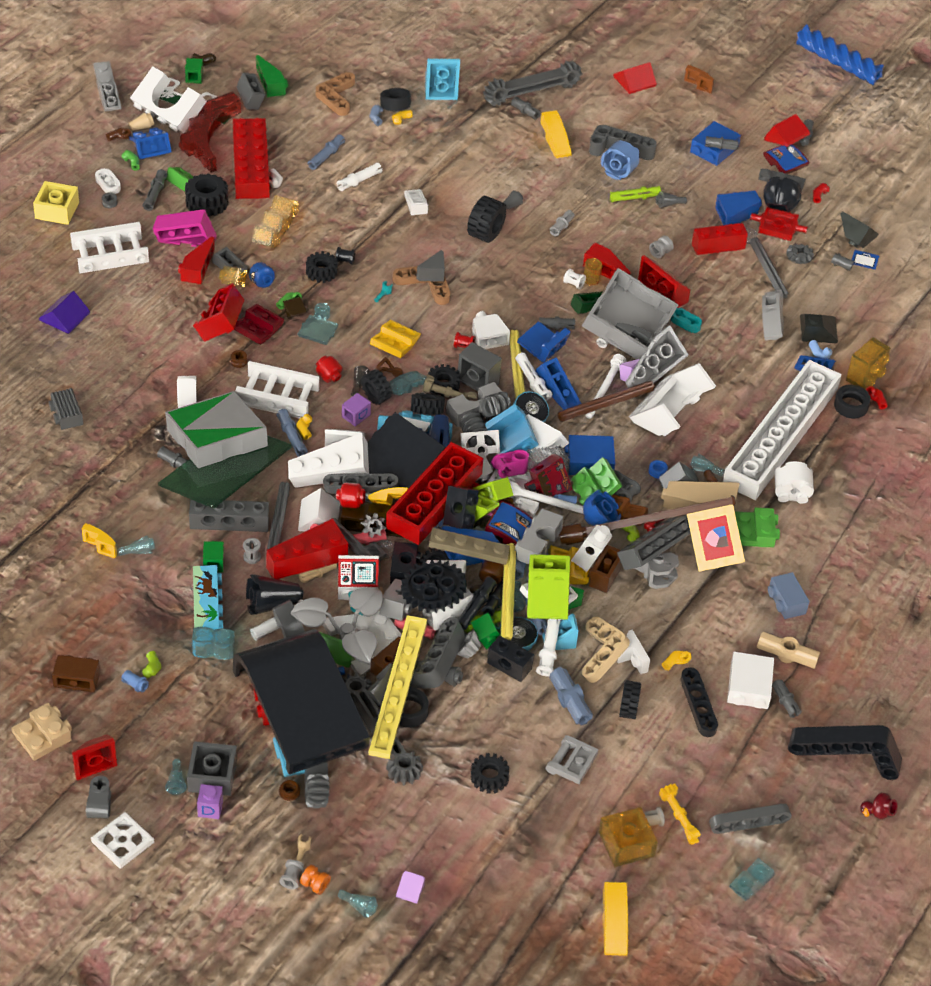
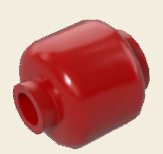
M323 356L317 361L316 373L326 383L332 381L335 383L342 377L343 367L333 356Z
M345 482L340 489H337L336 500L340 501V505L343 508L357 509L361 504L365 503L366 491L365 488H362L361 484Z

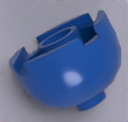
M600 490L589 495L583 505L584 519L591 526L619 521L621 513L619 515L617 513L619 506L614 498L607 492L601 493Z

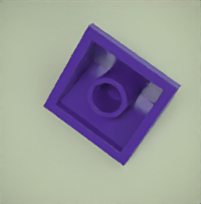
M72 291L60 297L39 317V320L69 334L90 314V310L75 291Z

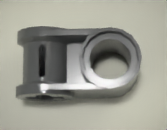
M613 470L622 484V487L613 495L630 498L631 503L633 496L641 491L639 483L623 475L621 472Z
M96 776L90 782L89 796L86 803V817L109 819L111 809L110 782L105 776Z

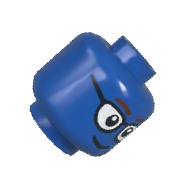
M258 262L251 267L249 278L258 287L267 288L273 283L275 273L267 264Z

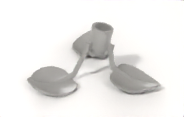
M359 588L354 590L349 597L350 606L356 609L352 624L344 623L340 628L331 614L326 612L328 610L327 602L320 598H308L299 602L291 611V615L308 627L322 625L326 621L327 616L334 626L335 632L339 634V639L342 640L343 649L353 658L370 664L377 647V638L372 632L367 630L356 632V621L360 612L364 616L376 614L382 606L383 595L377 588Z

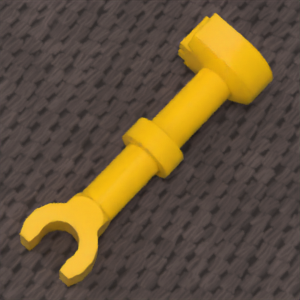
M675 783L666 785L659 791L660 798L663 802L668 801L674 811L673 815L683 826L690 845L698 843L697 837H700V832L690 823L686 816V810L681 808L675 798L678 787Z

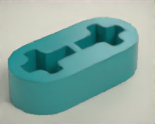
M676 308L671 317L672 323L688 332L697 333L701 330V318L685 309Z

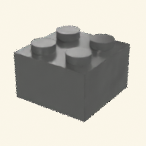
M471 342L459 354L458 371L461 376L460 382L478 391V388L495 382L498 386L500 383L502 358Z
M194 742L187 774L188 792L199 793L201 784L222 786L223 795L231 796L237 765V746Z

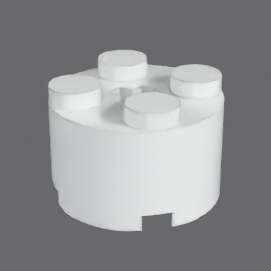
M794 461L786 463V466L782 468L780 466L776 468L775 493L780 502L797 501L800 504L808 502V498L814 493L813 470L809 469L807 464Z

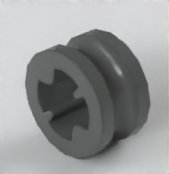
M111 192L103 194L102 205L104 207L114 208L117 206L116 194Z

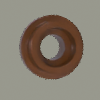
M286 780L279 787V795L283 800L293 801L299 797L300 787L295 781Z

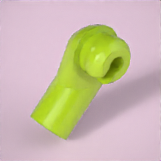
M635 525L621 528L629 533L627 539L630 542L640 538V533Z
M150 651L146 654L149 663L142 670V674L148 679L155 676L161 670V663L155 651Z

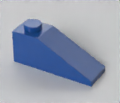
M557 357L541 364L535 370L539 378L544 379L545 386L552 392V398L563 410L582 404Z

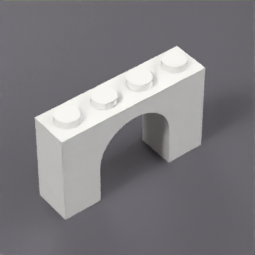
M152 67L130 99L140 111L144 109L145 113H150L152 118L154 116L157 117L160 123L164 125L166 123L169 124V127L175 132L179 130L185 133L205 105L206 100L199 93L187 88L174 106L166 109L159 108V98L171 80L165 73Z

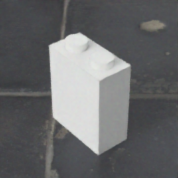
M733 652L727 703L768 709L772 692L774 658Z

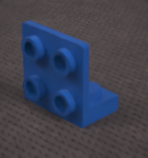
M151 128L149 132L137 131L133 132L132 136H129V140L135 142L139 159L172 152L168 133L162 129Z
M537 322L518 339L517 343L542 363H545L566 344L570 331L564 328L561 332L557 331L554 334L542 323Z

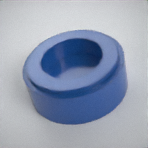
M661 460L652 461L649 465V474L654 478H659L668 471L667 464Z

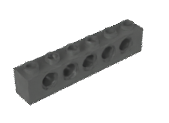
M687 514L667 519L618 551L617 554L624 570L642 567L691 534Z

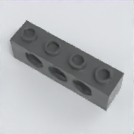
M191 499L189 509L190 529L268 532L269 502Z

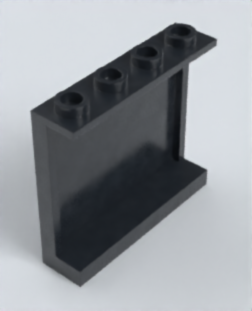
M394 412L392 416L386 419L384 425L374 432L372 438L368 441L369 474H394L398 477L399 487L409 488L446 447ZM368 481L366 483V485L372 486L375 484L374 481ZM393 498L392 505H394L399 499Z

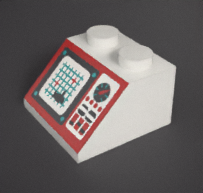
M338 555V599L349 600L348 593L359 588L378 589L379 556Z

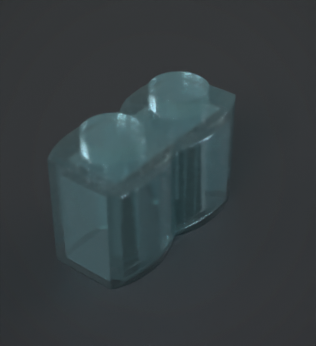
M196 627L193 629L192 655L200 658L215 657L222 660L234 657L235 632L233 630L225 628L213 630L209 627Z

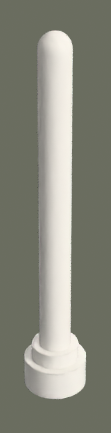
M615 354L613 356L611 369L594 399L605 395L617 371L620 370V365L627 362L623 355ZM596 411L587 413L586 417L591 419Z
M509 481L515 497L519 495L583 514V506L522 489L518 483Z

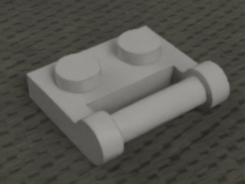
M564 736L560 749L545 768L550 774H558L580 785L598 755L599 749L571 736ZM573 748L574 751L564 766L560 765L567 751Z

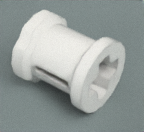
M568 269L564 275L563 282L566 284L570 283L576 286L577 289H581L585 284L586 275H580L575 273L573 269Z

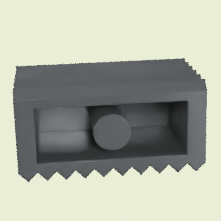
M242 73L236 88L244 106L249 110H259L266 95L263 87L260 85L261 83H259L260 81L256 74Z
M73 389L52 392L50 394L51 400L48 401L50 411L55 412L53 414L55 424H59L61 430L83 425L82 412Z

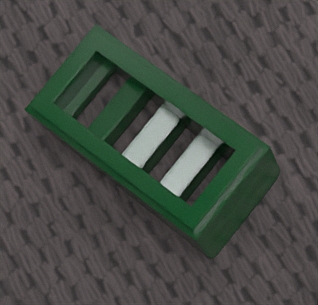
M603 291L574 294L571 307L577 314L590 312Z

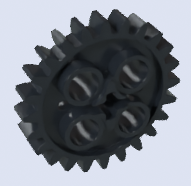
M431 559L430 564L423 561V566L415 564L416 569L410 568L409 573L404 574L405 579L401 580L403 599H406L407 605L411 604L412 609L418 606L419 612L426 609V612L429 613L431 609H434V612L437 613L440 608L445 612V607L448 606L452 609V603L459 604V599H464L463 593L467 592V581L465 573H462V569L456 568V564L450 566L449 561L442 564L441 559L437 563H434V560Z

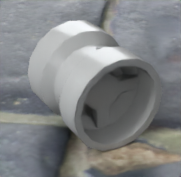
M662 236L658 241L652 242L649 249L655 258H661L665 253L673 250V243L669 237Z

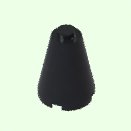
M255 574L250 575L251 578H248L246 583V599H250L251 604L247 605V608L251 615L272 611V608L288 600L294 605L300 599H303V588L298 583Z

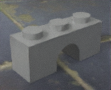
M495 382L478 388L477 401H470L463 394L447 400L446 414L457 427H460L461 419L468 413L478 412L484 418L485 416H483L479 407L480 399L502 391Z
M541 509L538 515H534L530 528L527 527L525 529L523 539L518 540L516 544V560L529 564L530 554L546 555L547 541L545 540L555 542L562 531L563 516L545 509Z

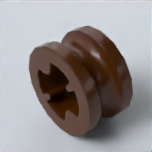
M242 350L232 352V366L236 368L245 367L247 365L246 352Z

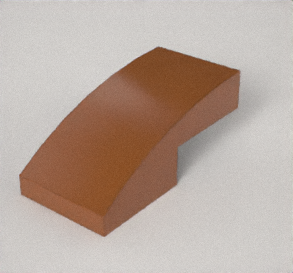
M688 64L684 81L696 84V89L712 93L714 78L703 70Z
M612 495L619 506L617 513L618 515L621 513L620 519L648 514L647 507L630 504V498Z

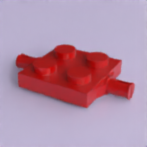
M766 207L762 215L752 213L750 220L760 222L758 233L789 241L792 240L793 234L796 231L806 234L808 226L798 225V214Z

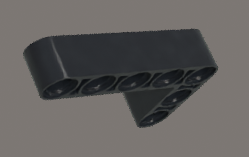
M883 725L797 727L792 730L788 744L789 752L799 756L872 754L879 773L884 779L896 780L900 774L901 754L891 730Z

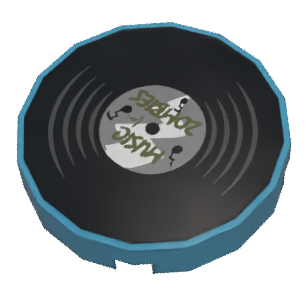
M523 392L518 395L513 405L516 404L520 407L525 415L529 414L542 422H545L549 416L547 402L537 393Z
M513 617V638L509 641L529 651L538 639L536 626L529 619Z

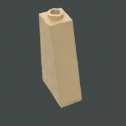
M669 481L668 487L663 488L661 499H664L663 507L676 509L728 498L731 495L736 499L740 483Z

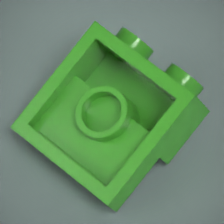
M604 457L591 468H582L571 478L573 482L571 485L572 489L577 494H580L581 498H579V501L582 505H584L586 498L597 490H600L601 493L607 492L612 496L622 487L615 472Z
M755 507L754 512H735L742 546L774 548L776 540H779L780 529L775 527V525H778V514H774V508Z

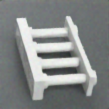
M140 222L70 233L72 249L80 250L81 258H78L79 273L149 262L148 247L141 248L138 241L142 239ZM131 241L134 249L123 251L121 243ZM114 244L116 252L106 253L104 245ZM97 247L99 255L88 256L86 248Z
M249 361L248 376L250 379L245 388L237 386L235 390L248 407L278 413L281 409H287L291 417L300 418L305 414H309V402L306 400L310 390L319 391V376ZM257 379L268 381L263 392L253 390ZM275 382L285 384L281 396L271 394ZM293 386L303 388L299 400L288 397Z

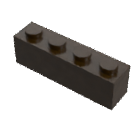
M365 502L357 509L342 508L340 523L348 531L362 532L365 526L361 522H365L367 519L365 515L373 517V514L376 513L378 514L377 519H385L382 525L386 527V514L392 506ZM374 522V524H370V527H377V524ZM387 528L385 529L386 536L404 538Z

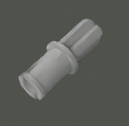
M568 210L562 217L556 219V223L549 229L553 236H558L563 229L568 227V223L575 216L572 210Z

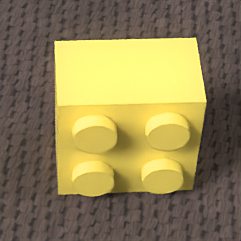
M44 181L33 203L35 219L69 224L79 204L78 187Z

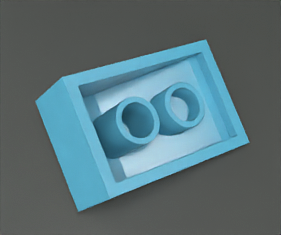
M427 59L425 74L426 100H458L460 59Z

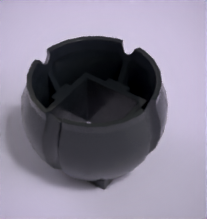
M780 177L770 178L763 190L765 204L769 208L790 213L798 206L801 200V185L786 177L783 180Z

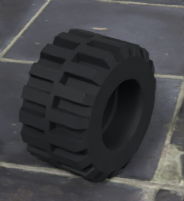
M207 173L193 176L185 184L186 207L189 211L205 209L208 217L223 213V210H226L228 206L227 182L215 174Z
M486 195L482 196L470 213L467 226L468 234L484 242L491 243L503 227L506 217L505 203Z

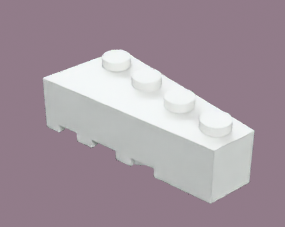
M359 433L289 460V479L293 486L298 488L323 484L324 477L329 474H369L368 442L363 433Z

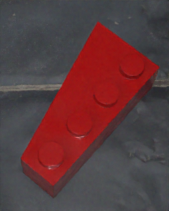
M332 518L267 549L266 568L272 578L280 579L337 564L338 555L348 556V542Z

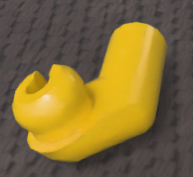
M412 111L397 112L392 116L393 123L399 125L402 123V119L412 118Z
M309 414L301 416L296 424V428L304 440H308L312 436L308 429L312 422V417Z
M673 651L663 661L662 667L668 671L674 664H687L691 660V653L689 651Z

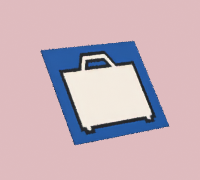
M854 250L852 260L855 261L854 265L876 270L879 255Z

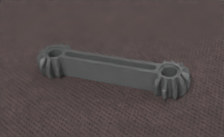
M565 61L564 64L560 63L561 67L558 69L509 81L494 78L493 82L488 81L489 85L484 86L486 90L483 94L485 100L491 105L500 106L502 102L506 103V98L558 85L564 88H572L573 84L577 85V81L581 80L580 76L583 74L580 66L574 61Z
M357 672L354 676L348 674L343 680L360 716L373 735L380 710L367 692L372 686L371 679H366L365 674L360 677ZM396 737L386 766L389 779H394L395 784L402 782L404 786L406 782H409L413 785L414 780H419L421 771H423L420 756H415L414 751L407 753Z
M328 762L305 769V803L308 807L325 808L328 804L330 790Z

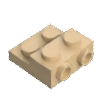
M49 703L29 712L30 718L12 727V733L34 761L71 741V725L67 720L62 721L59 709L56 706L51 707Z

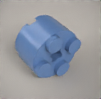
M621 140L614 143L601 157V165L604 166L605 173L616 180L626 178L639 164L638 148Z

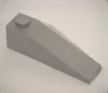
M670 325L654 337L625 381L628 388L647 381L656 382L688 356L687 351Z

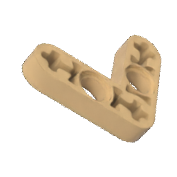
M600 617L589 619L585 626L592 637L604 644L582 670V675L590 683L597 682L630 644V640L622 631ZM611 631L610 635L604 638V635ZM610 654L606 660H602L605 655Z

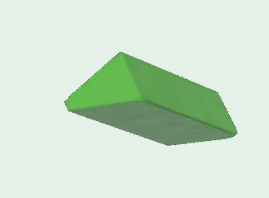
M170 167L167 171L166 180L185 192V184L190 178H193V175L180 167Z
M319 632L325 640L335 663L349 668L355 658L343 649L342 640Z

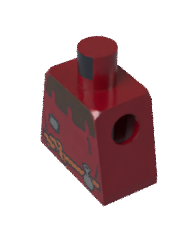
M556 454L550 455L531 468L532 480L524 484L526 490L536 491L539 494L550 497L573 490L563 459Z

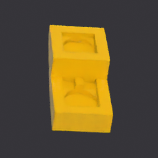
M409 488L383 489L370 494L368 499L375 504L392 506L393 498L399 499Z
M85 523L82 527L83 541L96 545L97 553L116 558V542L104 531Z

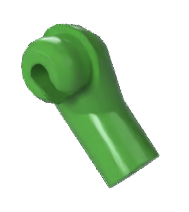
M125 150L121 155L124 161H131L132 170H139V157L131 150Z
M300 292L286 293L276 303V306L282 310L284 309L283 301L297 297L302 299V294Z

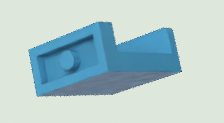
M516 404L485 423L488 431L499 430V454L515 450L530 452L539 445L524 411Z

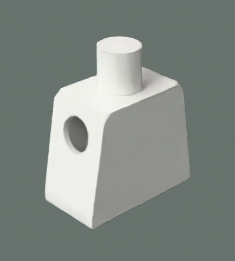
M484 311L478 312L472 324L475 344L484 349L509 345L510 330L497 314L486 315Z
M596 525L571 561L587 572L612 538L609 528L604 525ZM588 547H592L594 549V552L592 554H588L586 552Z

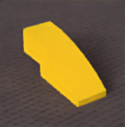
M558 111L542 112L541 125L546 132L545 138L555 158L571 156L568 137Z
M604 882V955L627 956V883Z

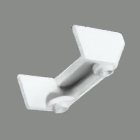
M700 363L661 380L654 388V391H651L630 414L629 418L633 423L658 436H666L671 431L681 427L674 418L681 409L689 403L693 405L700 400L699 396L703 392L714 389L716 385Z

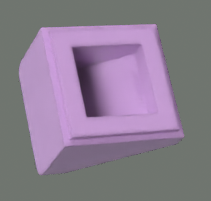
M640 359L620 365V379L622 381L627 380Z
M404 871L396 897L417 904L425 885V877Z

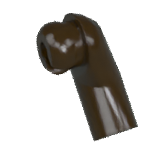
M194 53L191 57L203 59V66L216 61V56L212 53L202 56Z

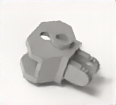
M661 553L642 567L634 569L644 573V578L647 579L650 587L655 589L666 588L678 577L675 567L679 566L678 556L674 553Z

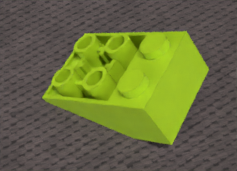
M530 554L527 618L568 620L570 556Z

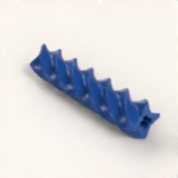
M808 24L798 31L797 45L803 46L806 50L816 53L823 59H828L836 66H841L847 72L854 73L858 78L867 80L871 85H874L883 76V64L874 65L870 57L861 58L860 53L856 50L849 52L845 44L836 45L832 37L823 38L819 30L810 31Z

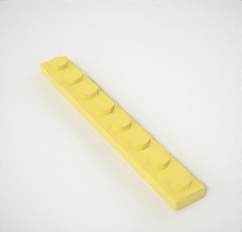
M407 615L370 744L369 755L390 759L427 626V619Z

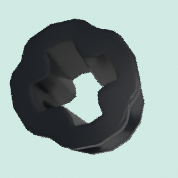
M338 247L335 258H337L338 263L343 261L353 265L356 250L352 249L350 251Z

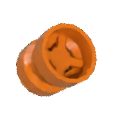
M311 864L303 872L300 884L305 887H311L313 892L321 895L328 887L331 876L325 872H319L318 868Z

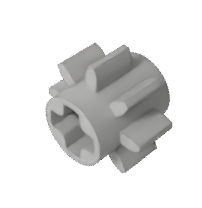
M376 513L373 514V517L366 514L367 519L365 522H361L365 526L362 532H369V537L373 538L374 534L381 536V530L386 529L382 525L385 519H377L378 514ZM375 522L377 524V527L371 528L370 524H374Z

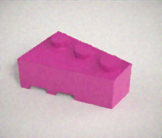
M205 209L158 215L153 226L154 234L160 243L176 245L186 243L191 244V247H197V245L202 244L211 236L215 237V240L217 237Z

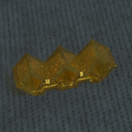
M275 195L271 210H265L261 226H255L251 241L276 248L299 211L298 202Z

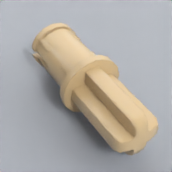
M337 564L299 573V579L301 582L306 583L314 578H321L323 574L337 569Z

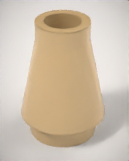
M143 113L128 122L131 131L148 129L154 125L150 113Z

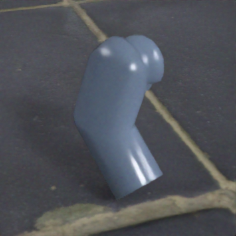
M374 105L369 114L370 119L376 126L382 124V119L378 115L382 114L380 111L383 112V108L379 105Z

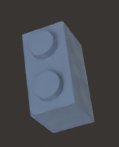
M793 572L771 577L768 594L774 599L778 612H781L784 619L806 614L810 601Z

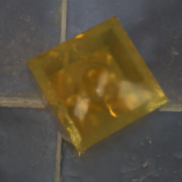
M874 337L871 338L852 355L846 381L864 389L873 386L875 381L879 377L882 378L886 373L887 369L885 367L890 359L889 353L891 348Z
M642 807L601 817L598 833L614 868L655 857L658 842Z

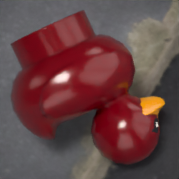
M882 792L875 797L873 803L864 801L860 805V811L865 817L873 814L878 819L894 816L898 809L897 801L892 799L887 793Z

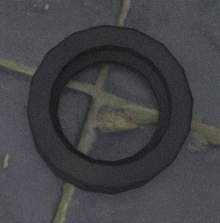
M403 88L386 89L380 94V106L387 111L406 110L411 106V93Z
M844 385L836 393L834 407L840 415L846 418H860L867 413L871 397L860 386ZM854 398L862 404L854 406L847 404L842 399Z
M410 687L406 701L418 703L421 706V710L414 714L402 713L399 726L407 728L416 727L424 723L428 717L429 707L427 695L422 690Z

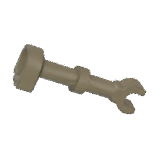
M428 374L422 388V392L429 393L430 391L444 394V397L447 398L449 396L454 398L462 394L468 400L469 398H477V393L475 392L462 393L453 390L449 386L446 388L434 384L435 377Z

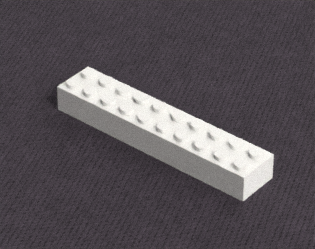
M809 360L727 466L723 482L740 483L738 492L756 501L775 475L776 468L782 466L837 392L842 374Z

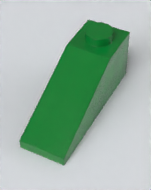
M256 55V70L266 96L286 95V88H288L287 78H284L282 72L264 58Z

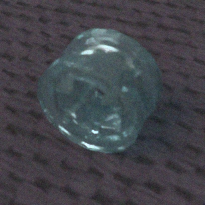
M325 303L315 305V318L327 320L330 317L329 305Z

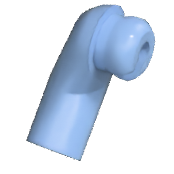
M816 340L809 342V347L814 356L829 359L833 352L830 348L820 349Z

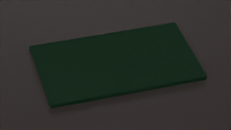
M267 435V447L235 455L201 468H197L193 461L189 459L158 482V486L214 509L291 449L292 445Z

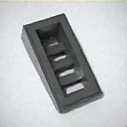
M227 247L218 251L213 256L212 262L236 279L250 271Z

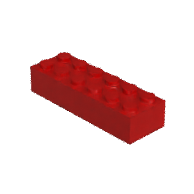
M266 118L233 119L236 199L270 198Z
M451 442L388 510L386 514V528L420 545L432 531V528H435L444 518L448 486L470 488L483 473L484 458Z

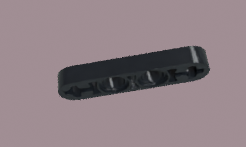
M687 667L682 671L680 681L696 726L702 736L713 737L717 732L718 722L700 673L695 668ZM698 691L701 693V696L695 697L691 692ZM703 707L708 712L700 713L697 711V708Z

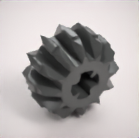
M498 392L481 398L479 407L483 416L491 417L511 407V400L507 392Z

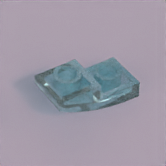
M418 371L408 372L391 380L389 386L393 394L401 396L404 393H411L412 387L424 385L426 376Z
M757 858L746 871L743 870L729 885V888L743 900L747 901L775 875V871Z

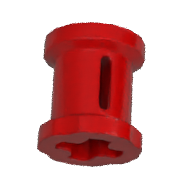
M457 332L454 348H466L471 342H475V336L469 337Z

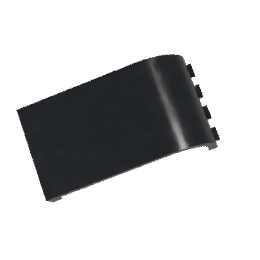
M316 629L234 654L233 673L235 677H238L241 671L246 670L284 755L289 775L369 748L370 736L325 640Z

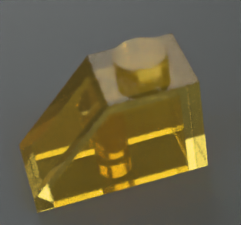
M223 266L219 274L221 284H234L235 286L245 287L246 269Z

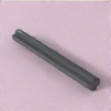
M757 237L755 239L752 238L750 244L775 291L782 289L786 299L789 293L760 239Z
M281 482L279 485L267 549L280 543L290 491V484L288 482Z

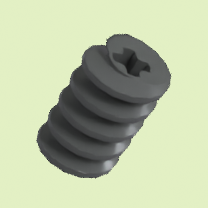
M478 412L468 413L460 421L463 433L488 431L481 414ZM484 435L485 444L492 446L493 441L491 437ZM472 436L467 441L469 447L477 445L476 436ZM479 447L478 453L485 452L484 447Z

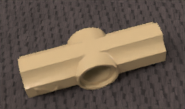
M762 632L757 644L758 649L778 655V658L784 663L797 662L815 668L820 656L819 651L799 645V642L793 637L780 638Z

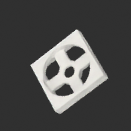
M499 430L460 433L461 447L475 454H479V447H484L485 456L489 453H496V455L500 453ZM484 435L490 436L496 445L487 446ZM472 436H476L477 445L466 448L467 441Z
M124 812L92 836L91 841L121 869L154 843V838ZM129 826L130 828H128L127 830H120L117 827ZM109 832L114 840L105 845L103 843L104 838ZM137 833H140L142 837V842L139 845L131 841V838ZM125 836L127 838L125 842L118 841L119 837ZM119 847H125L129 851L125 856H117L114 853Z

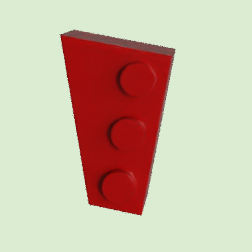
M234 284L219 289L208 303L210 307L207 312L203 311L200 314L202 316L201 320L193 324V327L204 342L221 334H228L235 329L244 298Z

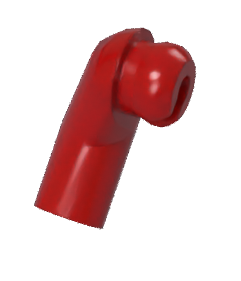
M821 183L813 190L814 203H820L821 194H827L830 191V187L826 183Z
M873 386L867 387L866 391L869 393L870 399L877 402L879 409L887 408L888 405L883 392Z

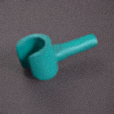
M384 281L382 283V290L374 301L378 302L384 295L391 294L393 284L387 286V281Z

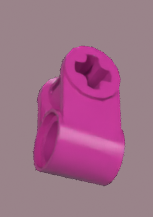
M515 450L497 454L492 458L491 465L498 470V475L501 478L523 475L528 470L529 453L525 450Z

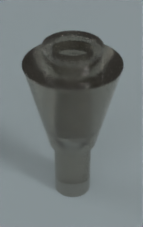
M360 365L354 368V386L351 396L359 394L360 389L363 387L361 385V378L370 372L368 367Z

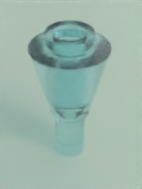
M700 453L697 456L693 455L690 466H693L692 470L705 472L709 469L719 476H723L725 469L715 466Z
M146 535L129 546L118 548L119 556L129 553L153 554L152 550L155 549V543L153 538H149Z
M515 581L514 612H519L525 607L523 596L520 592V581Z
M174 759L165 790L170 794L178 795L185 792L187 786L181 771V761Z
M342 889L338 893V898L349 902L365 918L373 915L377 910L378 904L375 897L351 894Z

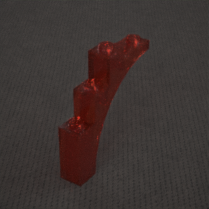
M234 92L207 100L198 116L189 119V131L180 134L179 147L181 151H184L188 157L194 155L195 158H198L203 167L207 168L210 173L217 171L216 157L209 146L210 138L222 123L241 114V100Z

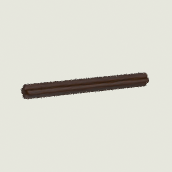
M647 381L559 411L557 417L560 422L602 409L654 391L655 384H653V381Z

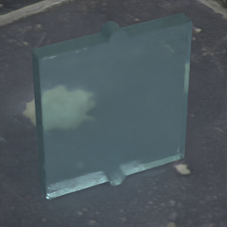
M309 315L305 323H302L298 336L327 345L331 337H334L338 324Z

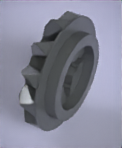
M797 243L789 245L786 251L788 259L798 264L809 263L814 256L813 249L809 248V245L804 246L802 243L800 245Z

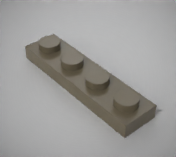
M432 528L429 547L505 565L508 561L510 545L437 528Z

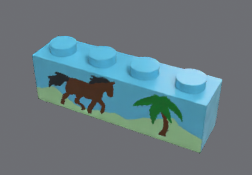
M217 565L193 566L195 642L220 641L219 632H223V620H219V617L223 616V604L218 603V601H222V589H218V585H222V574L217 573Z

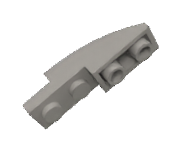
M110 61L93 63L98 92L104 111L120 110L121 104Z
M782 289L766 292L762 297L765 341L777 340L783 337L784 317L782 312L784 294Z

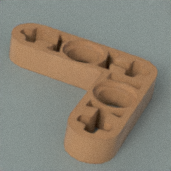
M345 72L317 85L316 97L336 114L341 116L349 114L350 103L338 93L355 85V75Z
M417 266L398 268L393 271V282L396 285L428 282L434 301L440 305L449 303L450 290L445 275L444 281H418L417 276L413 275L417 273ZM435 283H441V284H443V285H442V286H436V285H434V284H435Z

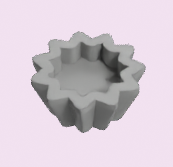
M470 631L466 634V638L457 655L468 659L476 654L481 646V642L475 631Z

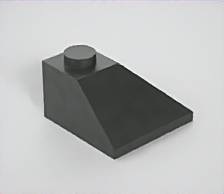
M841 212L844 234L849 239V244L856 248L858 245L864 248L879 235L869 226L847 213Z
M800 314L802 341L810 342L816 340L821 343H838L834 316Z

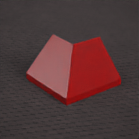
M106 734L89 740L72 752L76 780L117 766L113 737Z

